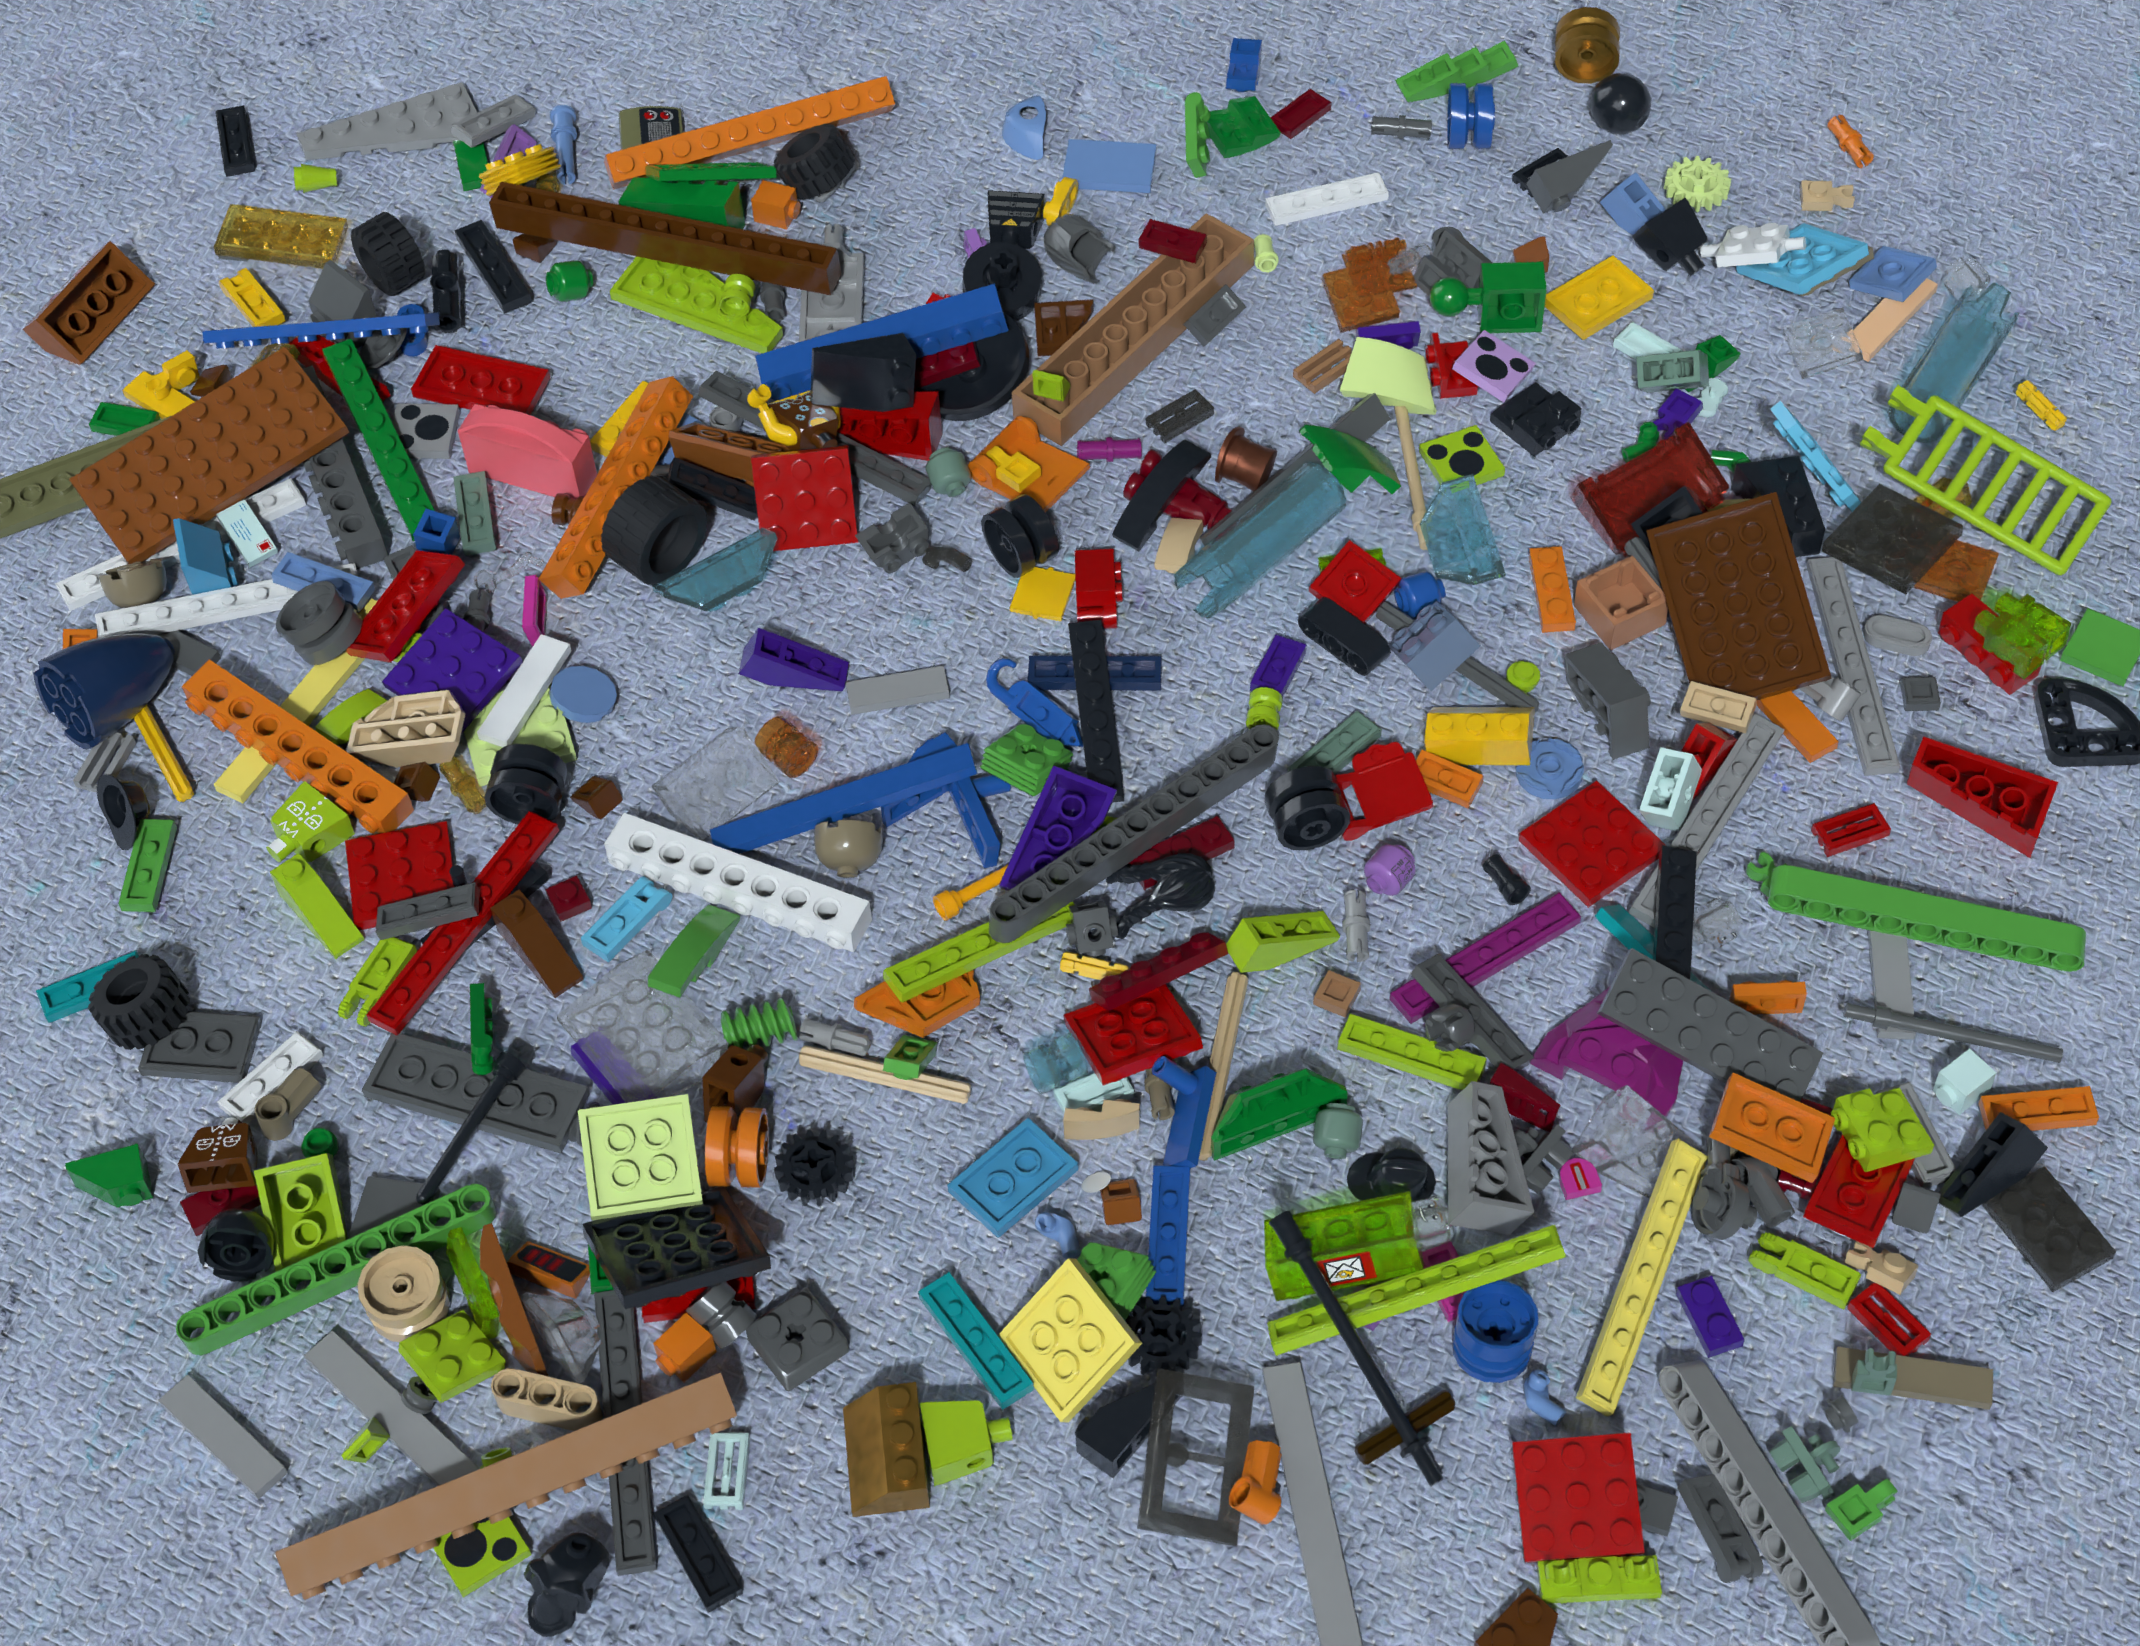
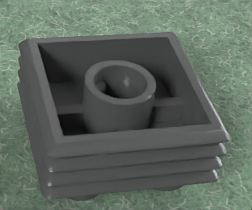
M808 1288L802 1289L756 1319L746 1329L748 1341L786 1391L793 1390L849 1352L847 1338ZM796 1336H803V1340L800 1342L792 1338Z

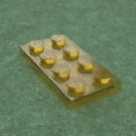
M230 204L214 244L215 254L219 256L323 269L325 263L329 260L334 263L336 262L348 229L347 219Z

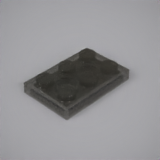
M2045 1166L2027 1175L1982 1205L2052 1292L2107 1263L2115 1256L2116 1251Z

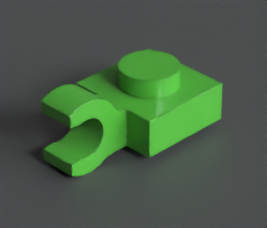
M1888 1478L1866 1493L1857 1484L1826 1504L1825 1511L1848 1540L1852 1541L1882 1521L1883 1514L1879 1509H1883L1895 1500L1893 1495L1898 1490Z

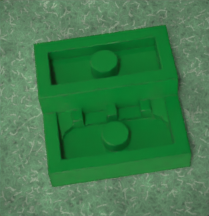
M1255 96L1230 99L1227 109L1210 111V119L1206 122L1209 128V137L1224 158L1239 156L1259 149L1278 139L1281 134Z

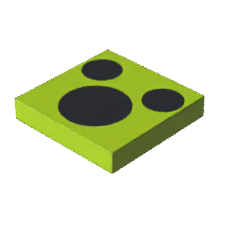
M1477 425L1419 444V453L1447 496L1505 475V467Z
M488 1517L474 1523L475 1531L453 1539L451 1532L436 1538L439 1545L433 1549L463 1598L532 1555L509 1517L493 1524L490 1523Z

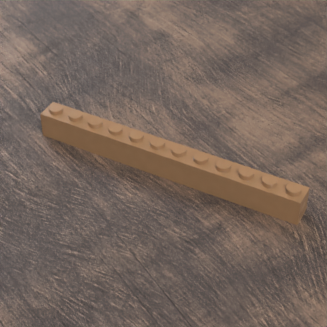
M720 1372L276 1551L275 1554L291 1597L301 1593L303 1600L325 1592L324 1583L339 1578L341 1585L364 1576L361 1568L373 1563H377L378 1568L382 1569L401 1561L399 1553L414 1547L416 1554L438 1546L436 1538L451 1532L453 1539L475 1531L474 1523L488 1517L490 1523L493 1524L512 1516L511 1508L525 1502L527 1508L530 1509L549 1501L548 1493L562 1487L564 1493L567 1494L586 1486L584 1478L599 1472L601 1479L623 1471L621 1463L636 1457L638 1464L660 1456L658 1448L673 1443L674 1449H678L697 1441L694 1433L709 1428L712 1435L732 1427L730 1419L736 1417L737 1413Z

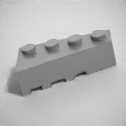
M1472 1081L1448 1104V1225L1510 1235L1534 1213L1503 1089L1500 1086Z

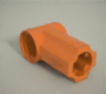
M1255 1440L1248 1443L1242 1477L1237 1480L1230 1491L1229 1505L1256 1522L1267 1525L1276 1517L1281 1506L1280 1494L1275 1492L1281 1460V1447L1271 1441Z

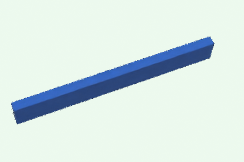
M969 743L715 827L710 829L712 844L740 854L815 828V825L828 821V824L976 775L978 773Z

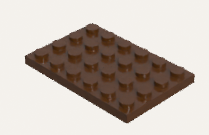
M1777 492L1646 530L1689 684L1692 681L1760 700L1832 679Z

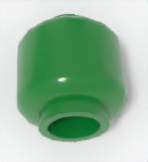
M578 260L555 263L551 267L550 272L546 273L547 290L551 296H554L560 302L584 299L588 295L589 287L593 286L592 273Z

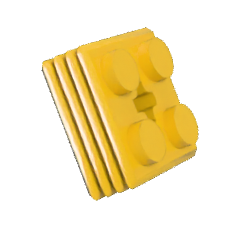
M538 144L526 149V156L520 151L504 157L506 164L500 159L485 165L487 171L481 173L478 177L482 179L483 189L487 190L485 195L492 196L500 182L520 185L559 170L561 165L558 164L559 159L555 158L557 155L553 152L555 148L550 146L543 149L542 144Z

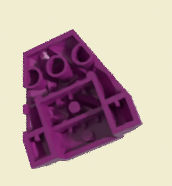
M1608 987L1548 1032L1534 1053V1058L1530 1064L1561 1080L1569 1068L1628 1097L1627 1113L1660 1129L1676 1103L1683 1060L1597 1014L1610 988Z

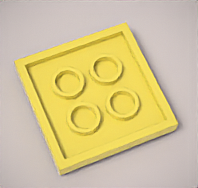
M1068 1258L997 1335L1034 1383V1388L1059 1421L1067 1423L1072 1420L1142 1344L1078 1260Z

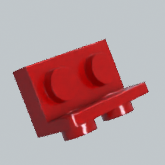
M1436 332L1431 333V344L1426 345L1425 353L1427 364L1432 363L1433 365L1430 371L1431 383L1433 387L1437 386L1440 399L1477 395L1478 386L1452 369L1455 361L1469 347L1468 342L1440 344L1439 335Z

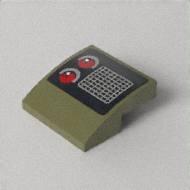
M645 106L622 110L618 115L621 150L683 133L681 108Z

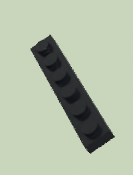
M1101 620L1068 623L1087 779L1116 789L1117 793L1112 803L1123 802L1124 791Z
M1662 845L1658 863L1653 960L1691 980L1697 852Z

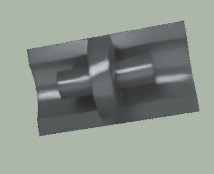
M1558 1124L1550 1133L1544 1134L1538 1143H1536L1535 1139L1539 1133L1535 1129L1530 1128L1527 1133L1519 1130L1514 1131L1520 1157H1525L1522 1161L1527 1186L1537 1194L1554 1177L1539 1163L1545 1158L1558 1170L1574 1153L1561 1139L1566 1131Z

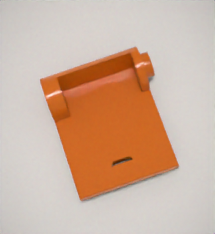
M1017 416L968 463V468L973 480L979 485L1011 500L1021 494H1027L1046 513L1090 469V464L1040 441L1037 424L1029 417ZM994 446L1000 447L1009 456L1019 452L1041 466V476L1019 493L996 478V468L998 467L986 455V452Z

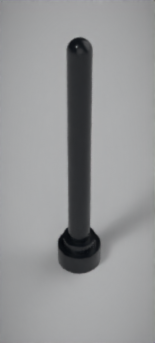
M501 1052L494 1062L493 1067L495 1069L492 1072L494 1077L418 1191L416 1200L419 1204L425 1205L429 1203L504 1086L511 1084L513 1080H518L524 1071L525 1065L515 1056Z

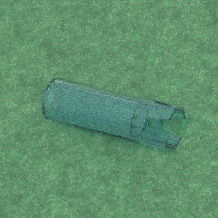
M1993 282L1976 301L1967 300L1973 290L1972 284L1966 288L1901 387L1923 403H1926L1931 396L1937 395L1954 406L1961 408L2018 320L2017 317L2020 312L2014 313L2007 324L2001 316L2011 294L2004 286ZM1891 406L1888 408L1889 421L1895 430L1904 436L1915 417ZM1936 410L1915 442L1930 443L1937 441L1940 436H1943L1952 419Z
M1313 462L1305 463L1203 547L1197 555L1174 574V583L1177 590L1201 576L1212 588L1193 611L1207 619L1217 612L1220 613L1235 600L1242 597L1338 516L1346 507V497L1339 480L1331 471L1320 464Z

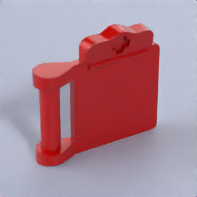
M1398 742L1370 746L1364 753L1353 757V772L1335 775L1341 789V796L1345 800L1350 812V824L1342 834L1346 841L1355 840L1369 830L1433 808V800L1413 753H1405ZM1350 785L1353 787L1365 819H1354L1343 791Z

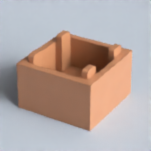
M1633 555L1577 581L1574 607L1610 651L1666 625L1668 606L1664 592Z

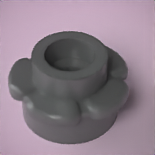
M1842 1395L1832 1401L1828 1398L1826 1402L1829 1408L1823 1410L1827 1420L1835 1431L1843 1428L1846 1433H1849L1850 1427L1858 1423L1855 1413Z

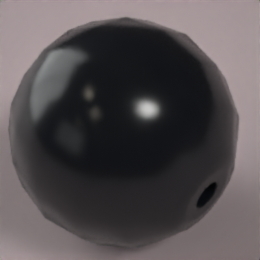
M1615 73L1605 77L1596 85L1591 95L1590 110L1593 119L1603 130L1611 134L1625 135L1638 130L1646 122L1650 115L1652 100L1649 89L1638 77L1629 73Z

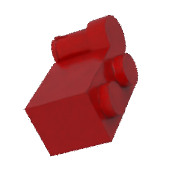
M1114 549L1074 550L1077 622L1101 620L1104 629H1116V602H1123L1122 582H1115L1121 581V561L1114 562Z

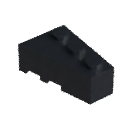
M1800 456L1736 464L1731 488L1736 496L1740 495L1743 499H1753L1777 492L1795 556L1820 554L1825 526Z

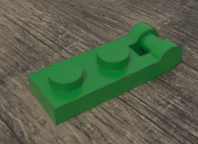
M484 983L470 984L472 1071L478 1075L489 1074L494 1068L493 1057L490 1055L493 1050L492 1020H485L492 1019V997L485 998Z

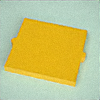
M1034 567L1032 571L1020 577L1009 608L1010 612L1030 615L1033 619L1041 617L1062 622L1076 581L1075 574L1054 571L1052 567L1048 569Z

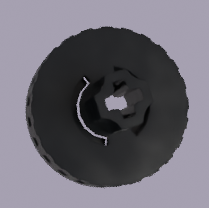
M995 242L978 248L967 259L963 269L962 293L987 286V279L989 285L995 284L1003 312L1014 321L1023 319L1034 310V303H1038L1040 298L1042 273L1036 258L1028 250L1009 242Z

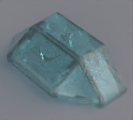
M1470 474L1441 483L1437 491L1438 494L1431 502L1420 523L1435 576L1470 585H1477L1506 576L1474 475Z
M761 528L666 580L653 585L652 589L655 593L667 599L703 611H716L725 606V601L734 596L740 597L750 593L754 589L753 586L762 582L777 541V536L775 532Z

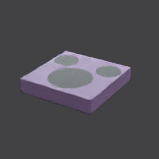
M1483 330L1455 361L1452 369L1500 401L1505 402L1532 372L1536 363L1486 330Z

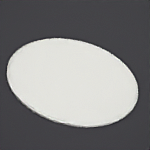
M1106 1172L1094 1173L1083 1181L1081 1185L1082 1190L1088 1193L1100 1191L1110 1183L1111 1176Z

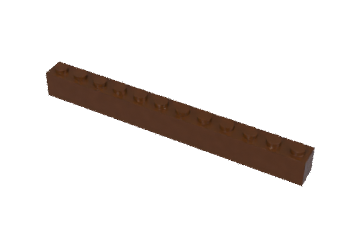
M500 182L489 201L495 226L498 229L726 275L742 274L752 280L830 296L841 276L838 250L834 247L506 182Z

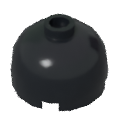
M230 1208L219 1212L206 1224L197 1250L199 1261L203 1266L206 1262L209 1267L213 1268V1275L218 1278L233 1282L253 1280L256 1278V1273L262 1272L264 1269L266 1272L270 1269L275 1252L273 1229L263 1216L252 1210Z

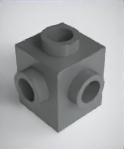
M1103 900L1069 906L1071 923L1066 924L1069 945L1075 944L1079 954L1085 953L1086 956L1090 957L1103 955L1106 953V949L1114 948L1112 937L1118 936L1115 916H1109L1107 905Z

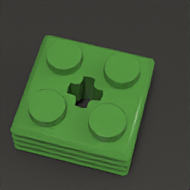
M1020 724L984 749L985 753L982 755L984 759L981 760L983 764L980 765V768L1034 797L1042 792L1053 765L1069 771L1068 768L1071 766L1069 762L1072 761L1070 757L1073 756V753L1064 748L1060 741L1047 739L1036 733L1032 726Z
M1089 1242L1082 1249L1077 1259L1124 1320L1127 1319L1156 1273V1270L1153 1269L1154 1266L1151 1265V1260H1148V1255L1095 1242Z

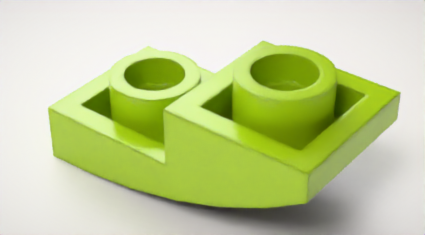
M369 688L365 689L331 710L315 726V731L336 745L345 744L349 741L352 724L360 718L364 720L375 708L388 700Z

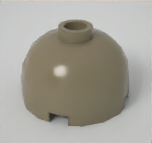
M161 558L150 559L151 564L145 566L139 561L106 570V574H98L105 596L120 608L148 604L161 598L167 585L163 560Z
M838 820L837 827L827 828L828 821L815 825V853L824 866L830 870L837 871L838 877H857L859 871L867 870L876 863L883 843L882 827L875 831L874 823L859 820Z

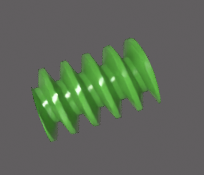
M778 998L775 1010L768 1001H764L761 1013L754 1004H750L747 1016L740 1007H736L734 1019H731L726 1010H723L720 1020L727 1049L730 1045L743 1049L745 1041H747L749 1046L757 1045L759 1038H761L766 1047H770L773 1035H775L780 1044H784L786 1032H789L794 1041L798 1040L791 1005L787 1006L782 998Z

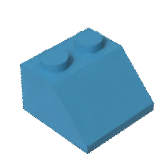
M180 518L173 519L181 568L191 594L194 595L239 585L234 566L229 567V562L234 561L231 546L229 543L223 544L219 531Z

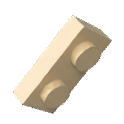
M1691 681L1680 708V715L1747 733L1757 700L1754 697Z

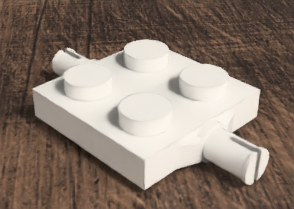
M1768 223L1754 228L1741 225L1728 230L1723 241L1719 242V244L1703 245L1700 248V254L1702 258L1715 257L1717 267L1778 263L1781 255L1788 251L1805 250L1806 238H1789L1788 225Z

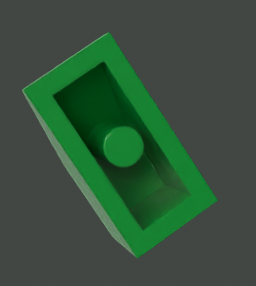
M138 1144L65 1163L66 1170L77 1188L116 1208L134 1206L143 1200L153 1198L147 1160Z

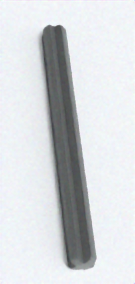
M1383 602L1376 611L1377 619L1397 632L1405 627L1408 628L1415 621L1388 602ZM1471 656L1455 669L1510 707H1534L1535 713L1539 709V701Z

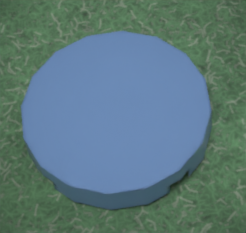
M571 666L561 670L554 676L549 696L554 708L558 707L563 711L562 715L566 718L581 723H595L613 711L617 692L615 685L609 677L597 669L586 666Z
M1548 738V741L1539 742L1540 739L1532 741L1530 765H1516V777L1520 786L1531 795L1541 799L1555 800L1569 796L1577 790L1584 774V766L1579 751L1570 743L1559 739Z

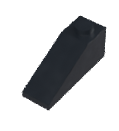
M2000 1112L1938 1193L1941 1195L1938 1204L1960 1217L1966 1215L2025 1178L2048 1147L2026 1125Z
M1178 1373L1100 1407L1091 1418L1089 1416L1085 1417L1075 1431L1077 1453L1111 1478H1114L1184 1395L1183 1377Z

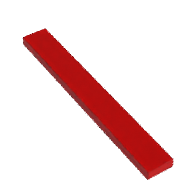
M531 811L526 814L472 882H476L480 889L479 916L437 926L368 1012L367 1018L369 1022L397 1036L492 917L490 908L508 897L559 832L556 823Z

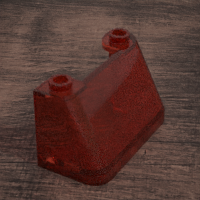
M1689 422L1674 430L1676 435L1666 440L1662 439L1654 448L1606 475L1603 473L1598 475L1595 482L1592 477H1589L1577 484L1571 496L1573 503L1615 555L1622 553L1624 557H1627L1625 544L1629 540L1639 537L1631 524L1683 486L1694 491L1708 510L1713 509L1725 500L1722 495L1730 487Z

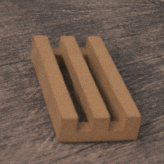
M1338 339L1293 369V377L1315 394L1346 372L1352 349L1348 345L1343 347V341ZM1343 358L1345 359L1344 361H1342L1341 363H1339L1331 369V367L1335 365L1337 362H1339ZM1321 373L1323 374L1322 376L1311 382L1312 379H1314Z

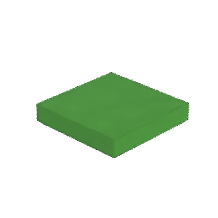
M2087 608L2064 649L2060 661L2124 687L2140 658V629Z

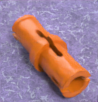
M1841 114L1838 115L1841 122L1838 121L1836 116L1830 119L1827 125L1828 129L1838 139L1841 150L1843 152L1847 151L1858 168L1863 167L1862 162L1865 166L1869 165L1874 155L1862 142L1860 132L1854 130Z

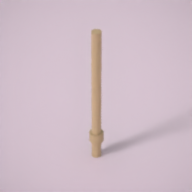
M1394 406L1414 512L1411 516L1414 531L1418 534L1420 548L1422 550H1429L1433 546L1430 533L1432 521L1430 513L1426 511L1408 410L1402 406Z

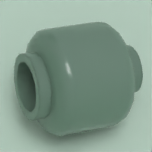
M949 447L933 452L925 469L934 491L941 495L947 494L948 497L962 494L972 478L964 455Z
M1341 1103L1327 1104L1326 1109H1322L1316 1114L1313 1143L1319 1149L1325 1150V1157L1346 1159L1347 1153L1355 1152L1360 1148L1363 1127L1362 1117L1355 1112V1107Z

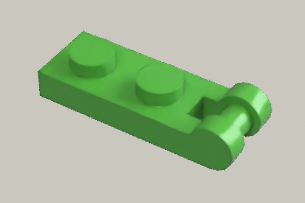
M1197 92L1190 93L1185 98L1186 162L1195 178L1207 176L1206 163L1210 162V154L1206 145V139H1209L1210 135L1206 122L1210 119L1211 114L1207 106L1204 105L1201 94Z

